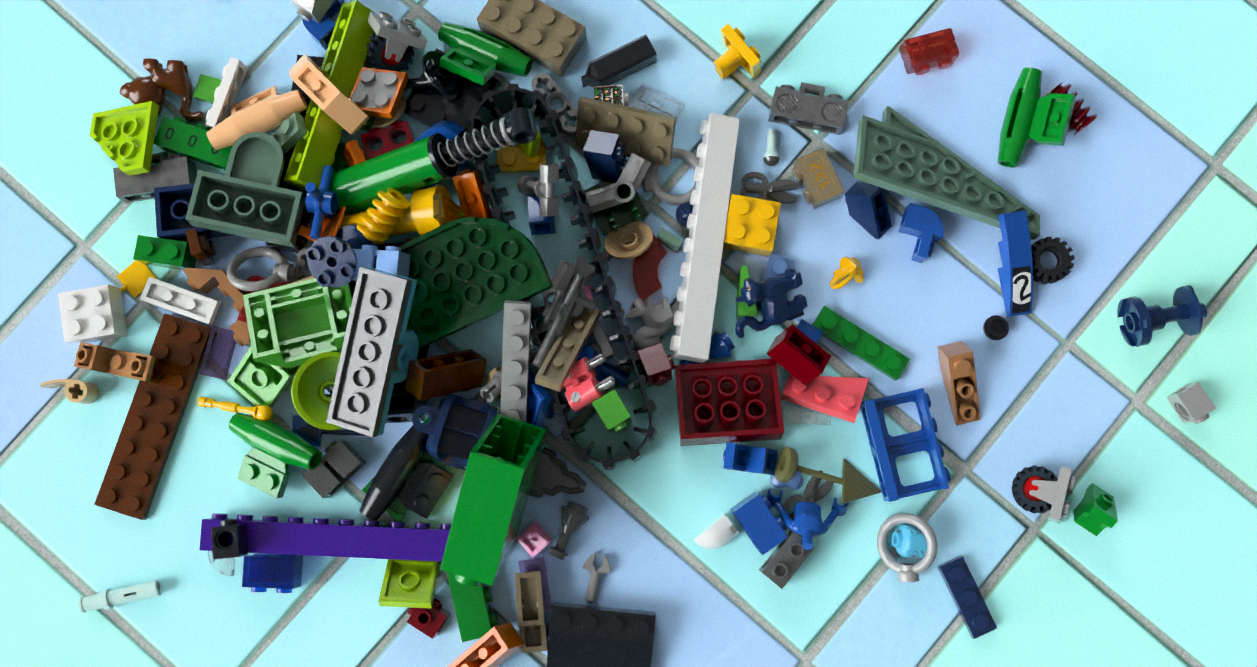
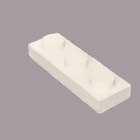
M230 57L228 64L223 68L222 81L214 93L215 100L212 108L206 114L205 125L211 129L231 116V106L236 102L248 69L240 59Z
M152 277L148 278L140 297L142 301L209 325H213L221 302Z

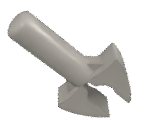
M595 552L586 560L582 567L590 572L585 599L587 602L593 603L596 601L600 576L604 573L610 574V565L605 554L602 561L603 565L597 571L593 564Z

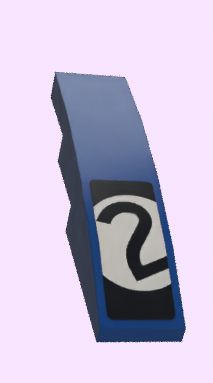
M1026 211L1004 213L998 216L1003 240L998 242L1002 267L997 269L1006 316L1032 313L1033 262Z

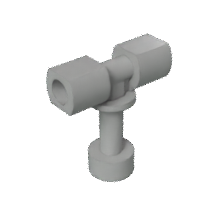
M540 164V179L537 180L536 177L531 175H522L517 181V188L522 194H536L540 198L541 216H558V197H554V183H559V165Z

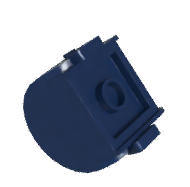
M448 394L446 398L442 397L438 408L430 406L417 408L413 414L412 423L419 432L429 434L426 452L436 460L447 463L446 465L466 470L471 450L496 417L498 408L479 402L478 399L473 400ZM424 414L429 415L427 423L420 422V417Z

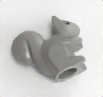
M650 297L647 298V306H645L641 299H635L632 302L630 311L625 315V318H642L644 326L636 330L633 335V343L636 349L641 350L660 344L662 342L660 337L665 335L672 327L674 314L667 297H664L662 304L654 305Z

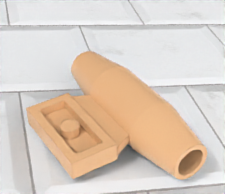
M272 86L232 105L231 116L207 132V137L215 150L231 147L245 134L252 132L267 133L280 127L281 123L294 112L300 114L308 106L299 90L280 94L276 86Z

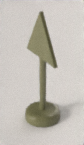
M787 446L782 449L776 461L775 478L777 481L789 482L797 471L841 484L842 504L882 492L845 458H843L842 478L799 466L797 451Z

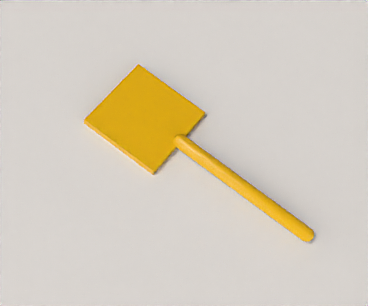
M134 261L116 276L124 285L121 287V293L128 290L134 298L143 292L149 277L157 279L147 265L138 261Z

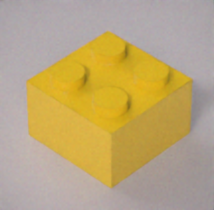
M731 194L723 249L769 257L773 251L781 203Z

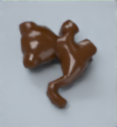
M143 59V67L150 75L137 77L120 87V95L129 99L134 105L149 101L159 105L158 116L162 111V103L165 100L164 90H170L182 97L179 113L185 120L191 122L204 120V113L201 111L190 112L189 110L192 103L191 92L193 86L188 76L187 65H184L182 61L168 60L167 68H163L162 63H159L158 59Z

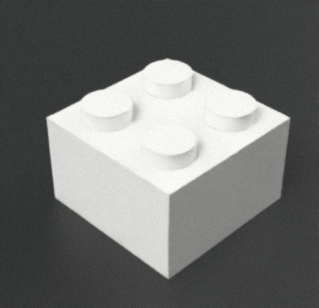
M107 284L58 293L64 343L80 345V342L93 343L128 336L121 288Z

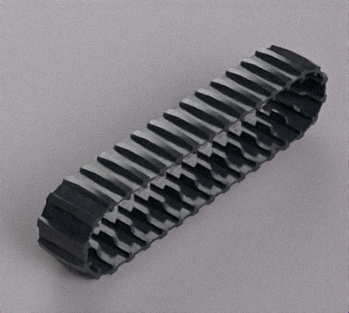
M508 84L507 88L495 92L489 90L482 95L483 100L476 110L470 111L468 123L471 128V134L474 128L478 131L481 130L483 125L488 128L495 119L499 122L503 118V114L516 108L525 107L533 110L534 117L538 121L546 120L545 123L538 125L541 134L550 133L551 138L556 137L553 139L554 145L546 148L548 157L557 155L558 160H564V162H561L562 168L559 169V179L565 178L566 183L571 181L572 184L569 186V192L562 194L563 202L572 201L573 205L578 204L580 208L576 210V216L569 218L571 226L580 224V227H586L588 232L584 234L585 239L577 242L579 249L587 247L588 251L594 250L596 257L592 258L593 262L590 265L595 267L594 271L596 274L601 272L604 282H601L600 287L593 289L594 295H609L612 304L608 311L601 313L602 319L610 317L611 320L617 319L620 328L616 335L609 337L610 343L624 342L628 352L625 359L617 361L618 367L632 365L637 379L633 383L626 385L625 389L628 391L640 388L645 403L641 408L633 410V413L636 415L648 412V430L634 426L633 431L645 436L643 442L635 451L625 440L623 444L630 452L629 455L612 460V447L607 446V460L596 459L589 456L596 444L594 441H591L588 447L582 450L574 436L586 430L585 427L571 429L566 414L571 411V406L566 403L563 404L560 392L547 388L550 393L555 394L557 401L553 405L554 413L556 416L562 417L565 425L561 430L563 440L571 441L578 450V460L583 463L590 460L602 463L605 470H614L617 463L629 459L636 463L641 459L640 451L646 442L655 440L657 431L652 427V414L657 410L654 400L647 399L645 390L649 383L645 375H639L637 366L640 364L641 359L639 353L630 348L629 343L633 338L629 326L622 324L621 320L625 315L624 308L620 301L614 300L617 292L616 284L611 276H606L609 264L606 255L603 252H598L601 247V240L597 230L592 228L593 216L590 208L585 204V192L578 180L575 162L570 157V148L567 138L563 134L560 117L556 110L549 108L544 94L538 90L532 92L519 88L518 84ZM485 153L481 157H474L477 173L480 175L483 183L485 199L492 207L490 209L492 219L510 225L509 221L516 219L514 211L504 212L503 208L499 207V204L503 203L502 198L509 195L506 187L497 189L495 184L492 185V182L496 181L495 175L501 173L499 164L489 166L487 160L484 161L489 158ZM532 305L531 324L533 328L531 329L530 338L532 343L540 348L548 330L544 332L542 329L539 330L536 319L540 318V314L544 312L545 306L535 307Z

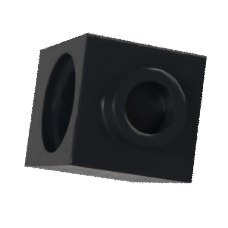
M237 519L220 521V526L211 527L213 559L248 555L246 523L237 524ZM228 532H230L234 538L232 545L228 544L226 541V534Z

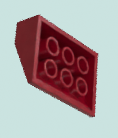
M773 359L675 365L680 447L782 439L784 425L776 361Z

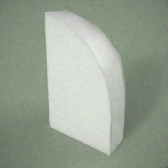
M723 514L694 538L693 541L703 548L718 549L727 545L740 533L728 517Z

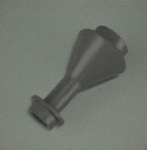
M569 501L567 506H561L562 532L556 546L549 547L551 549L550 555L561 560L568 556L565 548L571 535L589 520V516L586 515L588 508Z

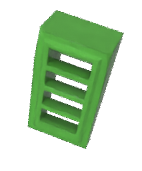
M747 266L740 267L738 271L737 297L741 296L740 290L744 286V280L750 278ZM737 302V319L744 316H753L757 319L758 310L756 304L748 307L745 302Z

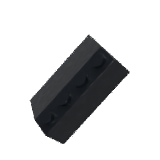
M553 602L550 614L546 667H651L656 613L652 611Z

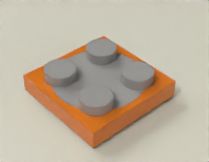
M362 67L349 98L367 115L393 119L409 77L405 72Z

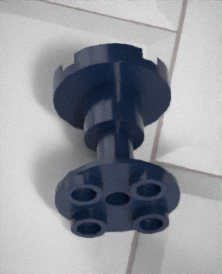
M357 223L348 224L338 229L335 237L324 236L313 242L312 246L306 251L308 267L320 286L342 287L353 279L357 271L358 262L353 249H362V245L378 246V250H381V245L373 243L364 237L357 229Z
M1186 285L1175 290L1173 306L1161 308L1157 304L1146 307L1140 298L1133 296L1120 300L1117 316L1118 318L1123 317L1124 325L1119 327L1124 340L1132 347L1148 345L1152 339L1153 331L1164 329L1166 323L1177 321L1181 330L1189 336L1200 334L1203 318L1207 317V308L1205 304L1199 302L1193 287Z

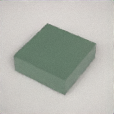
M663 227L657 235L658 242L675 253H678L683 245V240Z

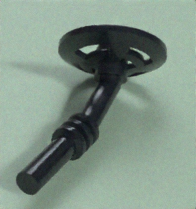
M429 51L423 56L421 62L426 77L408 79L404 91L413 88L435 87L446 95H456L463 88V78L458 74H450L448 70L439 66L440 58L444 54L437 51ZM428 60H431L432 66L428 69L426 64ZM450 82L455 83L453 90L447 88Z

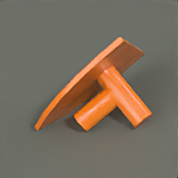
M342 207L332 220L327 216L324 217L321 237L336 236L346 207ZM303 225L299 226L297 234L314 242L316 241L310 238V228Z

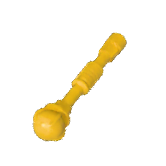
M202 396L197 401L198 406L216 407L222 411L233 413H249L253 418L264 421L270 420L273 416L272 408L267 405L262 406L258 404L255 407L240 406L239 403L219 402Z

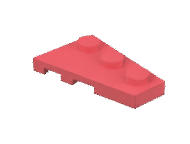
M789 374L781 399L855 423L869 378L818 376L804 385L793 375Z

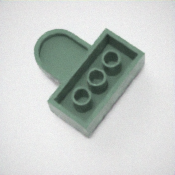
M252 132L241 136L232 146L225 175L198 170L185 219L194 227L295 248L298 236L297 230L301 224L306 199L302 192L279 187L285 162L284 153L279 143L268 134Z

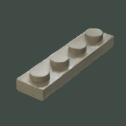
M583 308L579 316L570 317L561 337L558 336L540 367L535 377V384L558 392L561 391L600 317L599 309L594 308L591 311Z

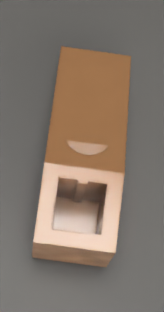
M962 341L937 346L940 371L956 426L981 420L973 351Z

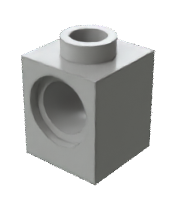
M1199 382L1186 384L1166 397L1183 423H1201L1210 417L1208 413L1216 409Z

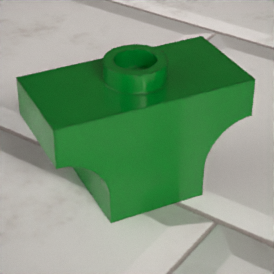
M1091 483L1085 490L1081 502L1073 510L1074 522L1093 535L1098 536L1106 527L1112 528L1118 522L1114 497Z

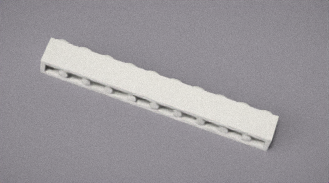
M712 112L706 120H702L700 126V134L703 135L702 143H699L696 157L699 158V165L696 166L693 175L696 187L690 197V204L693 205L692 214H689L687 220V228L690 231L689 238L685 239L683 251L686 253V260L682 263L680 269V276L683 277V282L677 292V301H680L679 311L675 312L673 324L676 326V333L672 336L670 342V350L673 351L672 358L702 363L709 358L740 121L739 118Z

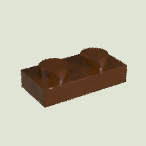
M196 228L186 230L191 255L205 266L214 264L213 256L216 255V249L213 241H209L206 235L200 233Z

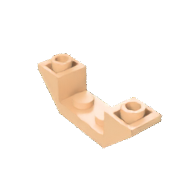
M304 54L288 71L291 79L327 115L353 136L370 117L354 101L345 96L322 73L323 70L308 55Z

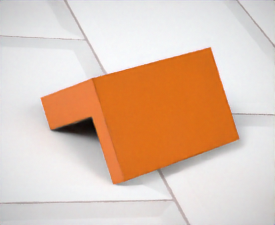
M466 169L453 176L452 179L464 217L491 219V210L488 201L485 199L482 181L477 170L470 171V169Z

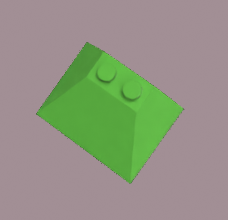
M315 278L243 295L254 362L290 368L302 365L309 358L320 353H341L352 304L349 283L336 288L330 286L323 287L317 283Z

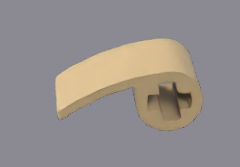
M56 379L40 384V387L49 389L66 385L65 396L73 403L91 404L99 396L98 387L91 382Z

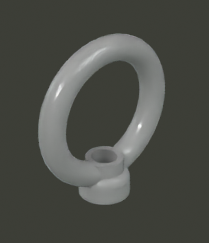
M673 148L672 158L687 161L695 171L696 166L699 165V159L687 150ZM651 163L648 172L642 180L644 192L652 191L658 199L672 205L690 202L691 193L696 187V181L693 188L685 194H669L660 187L657 174L660 164Z
M270 247L247 249L237 254L227 267L229 282L236 288L244 291L265 290L273 287L280 281L291 283L295 275L294 264L288 263L286 257L280 251ZM255 257H269L277 262L273 268V274L263 280L246 281L237 275L239 266Z
M910 513L895 514L884 521L877 535L879 555L891 570L898 573V581L918 582L919 574L927 570L936 558L938 550L936 535L932 527L917 515ZM902 523L912 524L924 534L927 550L923 559L918 563H900L890 554L887 538L891 529L896 525Z

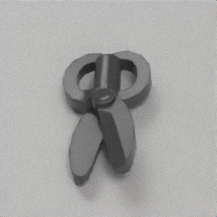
M759 172L747 173L742 178L741 196L749 197L746 192L759 193L762 195L758 199L765 200L768 196L772 200L784 204L796 203L798 200L796 196L783 192L798 189L799 183L796 181L777 180L768 184L767 177ZM751 178H756L761 180L763 184L750 183L747 181Z
M812 476L806 485L804 497L797 494L793 495L785 501L783 506L788 512V507L795 500L815 503L827 495L834 482L826 481L819 486L821 478ZM793 510L792 513L789 514V515H790V517L794 520V510Z

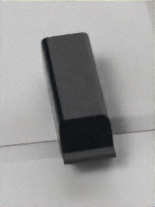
M645 34L590 61L586 74L581 76L583 88L586 86H609L656 63L657 54L647 35Z

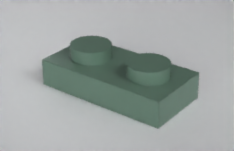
M294 112L270 135L279 143L284 155L307 134L303 116Z

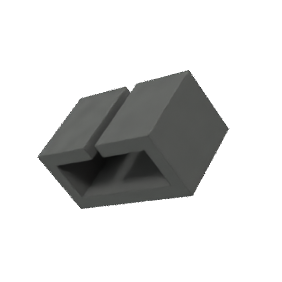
M339 440L329 444L324 450L326 454L321 459L320 464L314 470L306 469L307 472L302 476L322 498H330L366 464L365 460L347 441Z

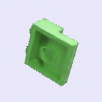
M250 346L227 382L255 406L260 404L272 408L280 395L288 391L298 369L295 368L296 366L279 369V366L254 362Z

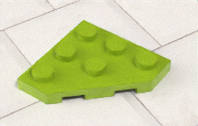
M149 101L93 113L90 136L118 164L119 169L129 176L150 172L159 105Z

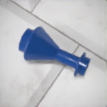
M714 331L712 334L708 360L731 357L730 351L735 349L725 331L721 334ZM681 360L679 362L680 365L700 364L698 362Z

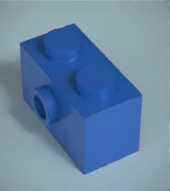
M754 492L730 508V510L758 552L764 555L788 538L784 532L787 527L779 516H773L770 511L773 506L765 495L760 497L759 494Z

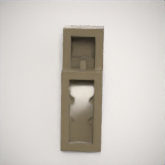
M542 572L514 573L520 638L524 643L521 647V653L547 651L548 632Z

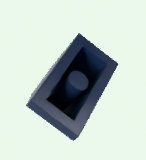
M857 181L845 193V202L849 215L875 239H880L892 227L884 188Z

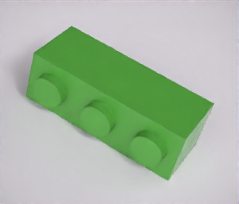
M615 389L592 402L609 432L614 430L617 434L629 426L628 421L631 420V415Z

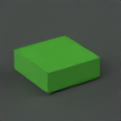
M200 74L193 97L197 100L213 104L215 90L220 86L222 80Z

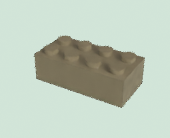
M488 0L477 17V22L482 32L509 43L532 58L534 62L560 77L564 75L587 38L585 26L540 0Z

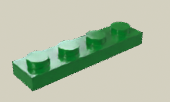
M823 306L812 323L814 327L823 331L822 336L894 381L898 380L910 360L905 355L826 306Z

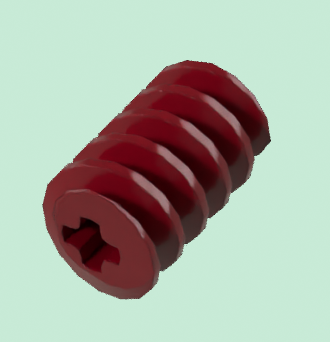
M1062 83L1049 92L1053 94H1073L1075 97L1078 94L1077 91L1068 93L1072 85L1062 86ZM1084 99L1075 101L1068 132L1076 131L1074 136L1097 117L1096 114L1087 116L1091 109L1090 106L1081 109V105L1085 101Z

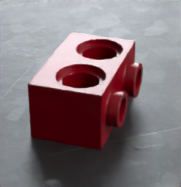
M402 120L395 121L390 126L381 129L378 127L371 128L366 133L360 135L367 160L413 143L416 140L409 122ZM399 136H407L403 143H396ZM383 142L381 149L373 150V146L376 143Z

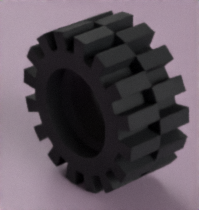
M1046 237L1031 245L1033 276L1035 277L1033 281H1041V284H1052L1069 275L1071 272L1069 269L1074 267V263H1071V261L1075 257L1069 254V252L1073 251L1072 248L1069 247L1067 249L1065 247L1068 244L1067 242L1063 241L1060 243V238L1058 237L1054 239ZM1043 252H1051L1055 255L1057 265L1054 269L1049 270L1041 265L1040 256Z

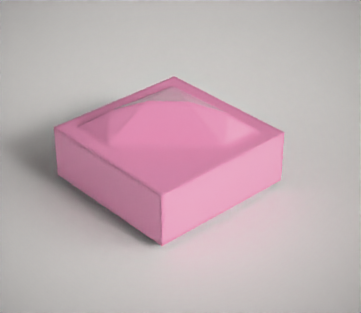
M537 521L531 524L516 539L532 558L552 541L551 537Z

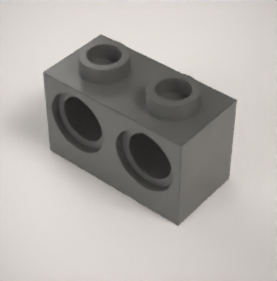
M791 530L786 534L788 538L778 544L759 568L761 573L781 589H783L814 549V547L811 550L803 549L802 538Z

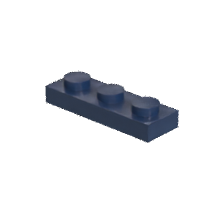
M958 556L937 566L971 638L976 639L997 629L963 556Z

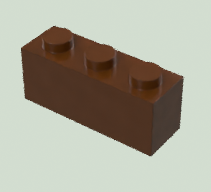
M469 349L409 361L405 389L414 395L416 399L426 401L433 397L447 396L451 393L470 391L471 389L482 387L487 359Z

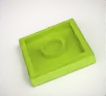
M388 559L378 600L379 606L432 609L440 561Z

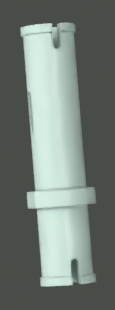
M154 580L116 590L108 588L98 594L80 597L78 606L82 613L102 608L109 610L114 608L115 605L161 596L162 585L159 580Z

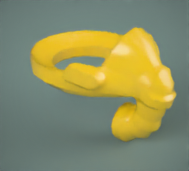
M842 257L840 269L833 272L834 277L831 279L829 286L834 290L840 289L852 279L857 283H862L864 274L860 261L854 257ZM850 274L847 278L840 282L841 279H843L846 275Z

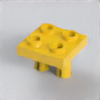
M727 24L720 31L723 44L728 50L713 62L716 72L725 80L741 66L755 79L761 74L762 62L759 59L761 55L754 46L748 47L744 42L745 37L737 27L733 29Z

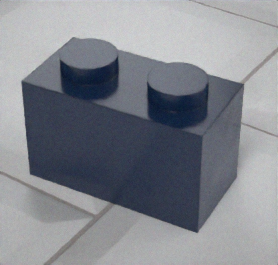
M590 130L583 153L592 179L616 183L628 162L624 154L625 147L621 143L620 136L618 134Z

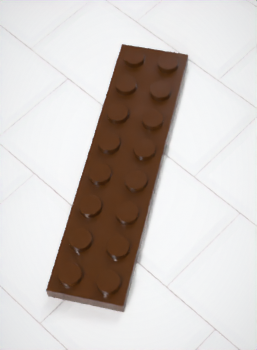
M164 313L149 354L150 356L157 357L151 382L139 381L94 505L133 518L146 520L213 335V328Z

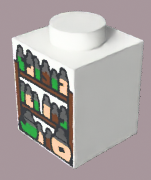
M623 84L593 87L594 100L629 107L628 93H623Z

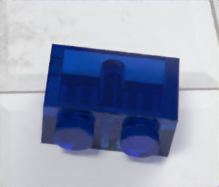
M244 555L242 587H251L250 592H267V588H276V593H292V589L301 587L303 556Z

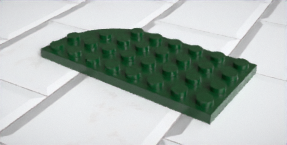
M477 217L456 219L399 246L401 252L410 254L408 278L417 280L406 329L413 330L417 335L419 342L418 350L503 311L505 300L525 301L553 287L542 257L533 243L516 228L496 219ZM353 280L349 282L352 299L356 281Z

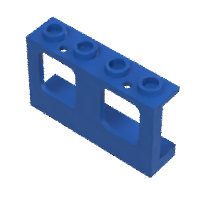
M924 388L861 402L860 409L884 502H892L900 498L939 489H949L950 473L947 467L943 465L942 457H944V450L942 444L937 442L935 434L938 431L937 423L934 417L931 418L929 411L931 400L929 394L924 392ZM914 402L918 410L921 429L912 433L890 436L887 431L883 409L902 403ZM927 451L934 478L930 481L903 486L900 482L895 462L896 458L902 455Z

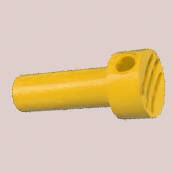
M442 185L414 191L411 196L410 206L404 209V215L399 217V223L394 225V230L392 233H389V237L415 231L423 235L456 220L454 203L447 189ZM367 211L345 215L342 218L339 229L353 223L366 225L362 220L363 215L372 216Z

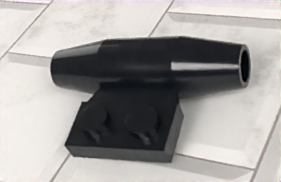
M412 425L394 445L370 483L359 509L362 515L377 521L391 504L399 498L405 508L425 519L428 518L454 477L453 473L432 461H421L426 450L429 434L419 432Z

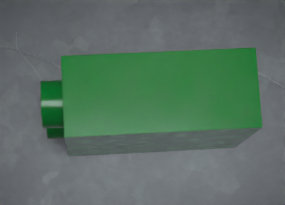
M497 414L471 450L440 567L441 570L453 573L459 583L470 587H478L484 584L493 586L517 539L547 429Z

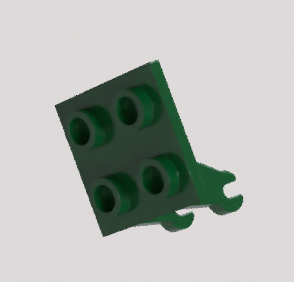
M603 181L597 185H594L584 190V192L592 191L614 183ZM626 184L621 185L618 188L619 197L622 199L628 198L631 195V188ZM636 192L635 198L629 203L595 212L593 215L604 236L612 231H619V228L629 223L641 221L642 217L648 215Z

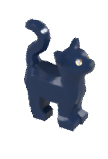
M786 269L785 275L782 277L766 278L761 282H756L752 278L745 279L744 286L740 290L741 296L735 300L736 302L747 303L748 307L761 301L763 320L759 322L753 316L740 318L735 325L736 335L739 338H743L745 326H749L757 332L764 331L770 326L783 324L786 321L803 316V310L808 306L806 297L798 294L795 295L792 301H788L787 292L803 284L801 273L796 272L795 269Z

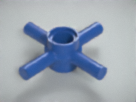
M329 165L323 167L319 189L312 182L307 183L305 186L307 191L306 210L308 213H314L310 238L315 240L321 237L325 215L332 220L337 214L338 195L336 192H330L334 168Z

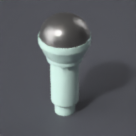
M774 129L768 130L767 150L763 156V161L768 166H775L780 160L779 153L776 150L777 135Z

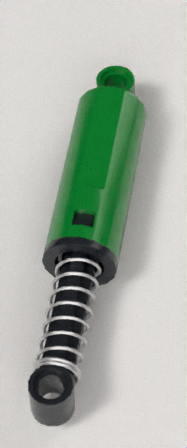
M525 107L516 108L508 113V118H501L499 124L491 122L490 127L487 128L483 125L480 131L474 128L472 134L464 132L462 138L456 135L454 141L445 138L442 134L436 133L333 173L330 192H336L338 195L337 212L342 207H346L344 213L354 214L368 207H373L372 201L374 199L382 201L378 196L379 191L387 193V188H392L405 195L452 178L457 173V163L463 164L465 160L471 161L474 157H481L483 153L490 154L492 150L498 151L501 146L506 148L509 144H526L534 141L537 138L534 112Z

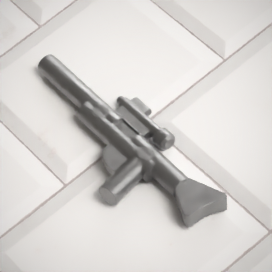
M583 256L577 257L575 276L562 303L559 300L562 299L564 293L561 290H556L551 306H546L542 314L545 317V324L549 321H552L532 363L538 368L542 366L556 337H561L570 317L579 316L583 308L592 311L596 306L595 301L582 297L581 293L578 292L584 279L595 270V267L590 265Z

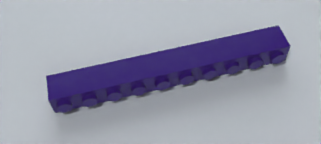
M212 513L211 518L202 519L199 550L212 551L211 527L220 526V521L232 520V518H228V514ZM237 515V524L246 523L248 553L442 562L452 525L440 524V528H430V523L416 522L415 527H407L405 522L389 521V526L379 525L380 521L364 520L363 525L354 524V519H338V523H329V518H313V522H303L304 517H288L287 521H278V516L268 515L262 516V520H254L253 515ZM228 532L226 534V541L228 544L232 545L234 538L233 535L230 532Z

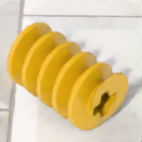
M387 188V193L383 191L378 192V196L382 201L378 199L372 201L377 209L372 207L367 209V212L372 217L363 215L362 220L366 225L357 224V229L364 237L379 245L387 241L389 233H392L394 230V225L399 223V217L404 215V209L410 206L409 200L399 191L392 188Z

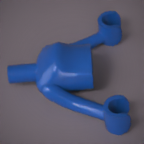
M769 488L767 493V499L776 508L786 526L794 533L802 535V547L805 550L813 548V537L825 534L837 516H844L849 505V503H845L844 506L839 505L836 501L837 498H834L831 512L822 522L821 506L811 502H799L794 507L793 520L781 503L783 491L780 490L779 495L774 496Z

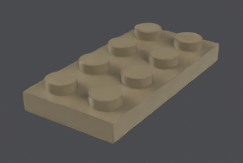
M581 97L578 100L575 146L584 148L590 130L618 134L622 145L625 147V157L630 158L633 153L651 163L669 166L672 159L677 117Z

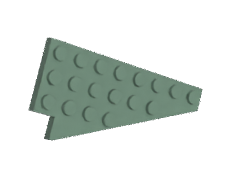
M887 106L882 112V122L864 115L859 120L854 179L1000 228L999 215L1026 211L1030 239L1035 240L1040 235V215L891 107Z

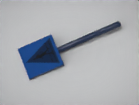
M293 415L292 432L298 434L313 446L321 447L322 434L367 436L351 430L319 429L307 423L301 416Z

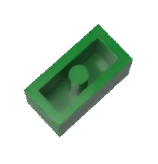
M142 235L137 237L133 256L134 260L145 265L177 270L195 268L196 258L191 255L188 242Z

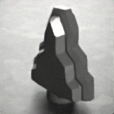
M544 447L539 457L529 496L540 498L544 494L554 496L559 492L567 494L584 493L587 483L578 474L569 471L566 462L558 459L556 452Z

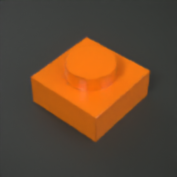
M357 140L346 143L343 155L349 167L367 160L365 151L362 147H359Z

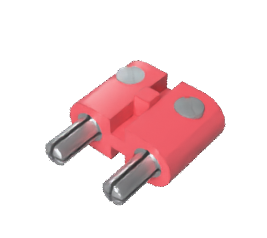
M602 353L590 360L587 357H583L576 361L563 385L566 388L565 396L567 401L576 412L604 396L603 391L615 384L612 376L601 382L595 378L597 374L594 368L606 361Z

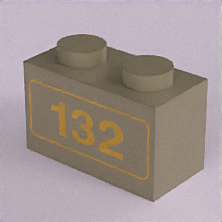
M824 147L796 159L792 169L793 175L797 182L801 181L805 189L803 190V195L808 204H812L813 208L816 209L841 198L845 191Z

